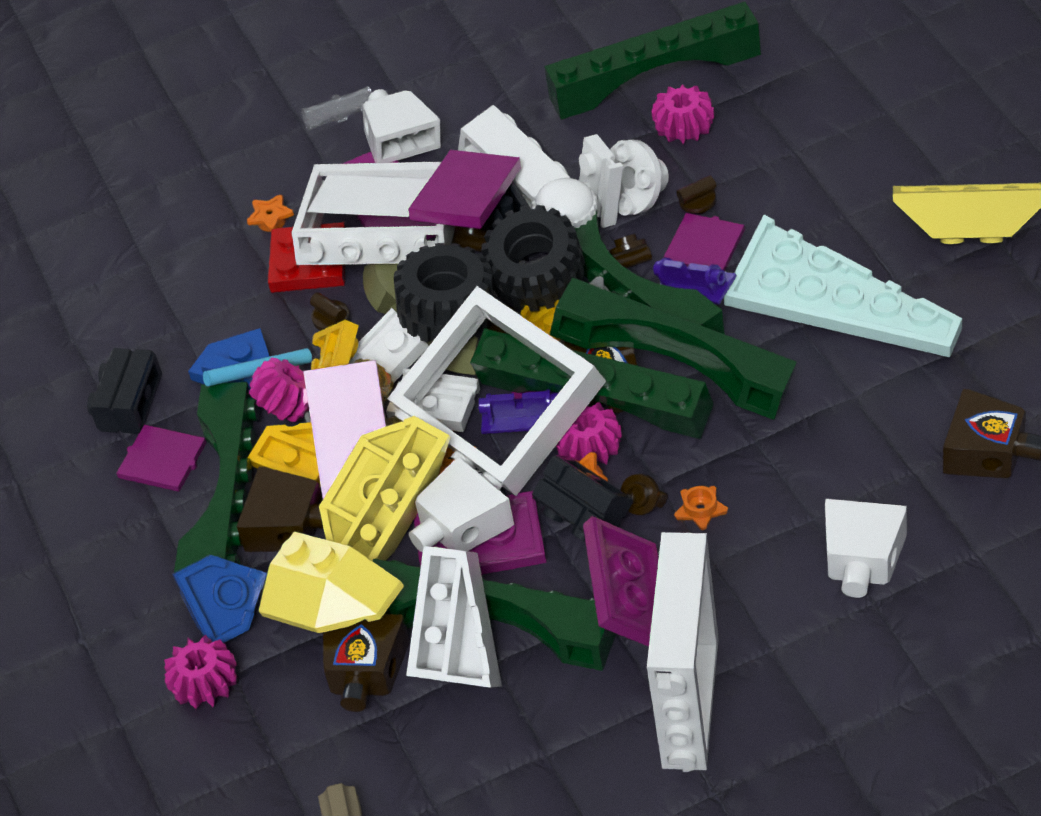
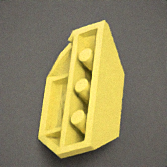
M1041 182L893 186V202L930 237L940 238L941 243L958 244L964 242V238H980V242L999 243L1003 241V237H1012L1041 208Z
M415 416L404 419L403 422L362 435L319 506L326 540L351 546L371 561L373 559L386 561L395 552L418 513L415 504L417 496L438 477L451 438L450 435Z
M293 532L269 565L263 585L259 613L263 617L312 632L323 633L349 627L364 619L368 622L381 619L404 585L396 577L351 546Z

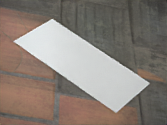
M328 174L307 212L409 217L408 208L429 179Z

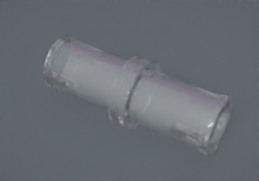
M366 86L363 89L343 96L335 94L330 96L328 101L308 108H302L301 113L306 128L310 131L313 128L336 120L341 123L346 121L348 116L362 112V105L368 101L372 93L371 89Z

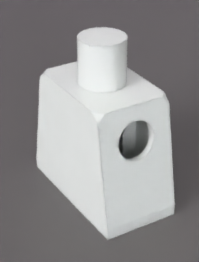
M378 89L372 92L368 101L362 105L364 132L375 163H390L441 148L440 119L411 91L405 90L389 95L385 90Z
M458 457L417 496L415 504L421 524L409 532V537L414 546L421 552H423V546L432 547L439 541L448 549L469 551L514 525L509 498Z
M826 499L828 577L833 580H842V592L854 598L865 596L869 583L884 585L890 582L907 536V506Z

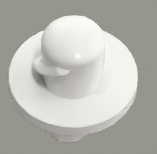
M639 140L618 141L610 149L615 155V164L621 162L623 165L618 212L624 216L642 214L655 204L659 193L667 186L669 179L668 169L665 163L658 159L653 150L644 142Z

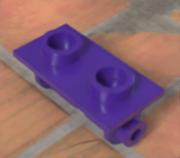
M666 257L656 261L653 267V272L659 277L661 285L695 289L717 305L721 303L737 277L736 273L725 272L715 264L708 266L690 263L687 267L684 262L673 261Z
M550 389L540 392L522 393V398L515 399L514 393L497 395L487 393L486 398H479V412L482 414V434L529 431L558 393H551Z

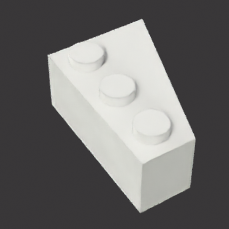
M494 105L461 128L458 151L520 157L521 169L513 182L531 209L533 207L532 202L535 200L534 196L538 194V191L545 184L559 178H570L565 168L559 162L549 158L535 139L527 137L517 127L511 116L506 113L503 114Z
M423 546L406 676L490 688L502 687L479 559L476 552Z

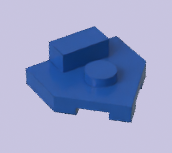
M255 329L208 344L188 371L191 380L205 384L203 381L204 371L270 357L261 329ZM248 377L226 383L248 382L249 386L253 378Z
M208 555L172 575L180 589L179 593L202 635H206L212 642L221 639L222 643H225L249 630L254 616L253 612L267 573Z

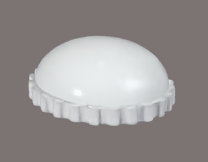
M559 178L550 181L538 191V194L534 196L535 200L532 202V209H535L536 205H544L546 211H549L551 208L559 210L561 216L566 215L570 219L571 225L574 228L586 225L587 221L593 219L592 216L596 215V210L598 209L597 198L590 186L573 178Z

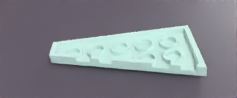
M763 215L735 271L737 277L724 296L725 306L946 357L951 356L962 330L961 317L925 298H912L901 292L900 285L890 280L884 283L874 278L871 270L825 246L815 247L804 241L801 233L793 229L787 232L775 226V220L766 215Z

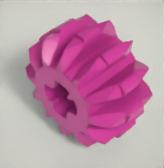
M682 84L677 89L668 86L667 93L657 94V100L653 104L652 120L655 122L658 136H666L668 142L679 139L684 144L686 139L698 141L700 134H709V128L713 124L714 107H712L708 92H701L697 85L686 88Z
M271 357L269 361H264L261 367L256 369L252 376L253 379L249 384L251 388L249 394L257 400L256 405L263 407L267 410L268 414L272 413L282 421L286 418L291 422H296L299 418H303L305 411H309L304 372L299 369V365L294 366L286 359L280 361L278 358Z
M600 402L592 407L587 405L557 443L558 455L580 461L588 453L595 452L597 454V461L607 465L609 455L618 454L619 442H621L620 438L622 437L621 426L618 425L616 415L612 409L604 410Z
M204 635L199 642L195 643L188 637L187 646L184 648L173 646V657L164 660L166 671L164 674L166 678L164 680L166 686L181 705L189 702L191 706L197 709L202 702L207 701L208 704L214 707L215 698L217 696L228 698V687L237 684L235 672L237 664L234 655L227 650L226 645L222 643L221 639L212 642L211 639Z

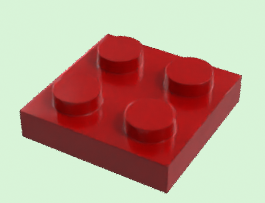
M344 222L320 225V228H346ZM293 227L271 229L268 285L271 293L345 286V264L296 265L292 239Z

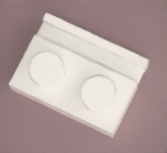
M595 134L583 139L582 154L579 156V181L590 186L591 190L594 191L598 201L597 217H601L600 225L605 228L616 225L623 165L621 162L615 164V155L601 138Z
M391 308L358 342L357 351L349 361V364L376 360L381 394L383 395L402 375L403 369H408L429 345L421 341L420 336L413 337L408 334L407 328H402L397 312Z
M403 369L402 379L406 376L410 369ZM441 374L417 406L450 430L464 432L475 404V395L480 391L479 381L476 378ZM391 402L386 410L388 421L402 422L394 416L398 409Z

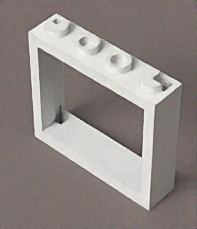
M441 162L314 164L292 230L296 265L399 264L401 260H406L407 254L412 251L418 252L420 247L426 245L432 247L435 246V243L451 245L455 226L320 228L324 213L307 212L324 182L322 176L329 174L430 179ZM426 235H436L435 241H427Z
M476 286L387 399L398 409L394 416L403 422L404 419L415 416L450 435L448 447L454 451L451 455L452 459L455 460L460 457L470 467L473 468L475 466L482 471L483 474L481 476L498 490L504 487L510 493L517 496L602 388L606 380L594 365ZM486 318L571 376L502 466L417 406Z
M661 533L647 672L662 769H683V772L707 770L719 639L707 533ZM656 671H665L671 673H656Z

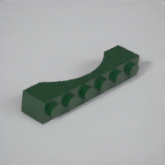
M742 2L546 65L544 68L549 99L560 120L595 109L620 85L643 72L661 65L678 61L703 60L729 66L761 55L759 23L747 3Z
M597 211L596 215L592 216L593 219L587 221L586 225L575 228L585 261L583 266L584 276L588 278L590 283L596 277L602 276L604 286L610 292L725 334L722 309L699 291L657 284L637 276L623 267L609 253L601 240Z
M573 277L555 308L550 331L551 336L585 349L630 347L672 357L692 366L709 377L726 392L736 406L775 420L788 391L797 361Z
M484 329L470 362L482 384L515 393L546 391V389H550L551 392H560L571 378L570 375L513 336ZM572 350L594 365L606 380L592 400L626 411L663 430L698 439L701 438L714 405L705 382Z
M248 382L222 383L209 387L205 384L201 385L197 417L206 441L215 449L220 457V474L215 493L206 511L196 524L178 541L174 573L208 555L240 564L237 548L238 546H243L237 530V524L248 497L245 490L246 482H251L252 465L248 456L256 444L253 421H258L260 416V407L256 405L257 400L249 394Z
M373 559L372 562L396 577L404 585L385 614L403 615L406 628L413 627L421 568L406 565L396 560L384 561ZM482 578L489 619L513 625L533 635L550 648L562 663L600 671L604 670L616 633L599 627L594 599L586 600L566 596L557 591L545 592L525 588L516 583L503 584Z

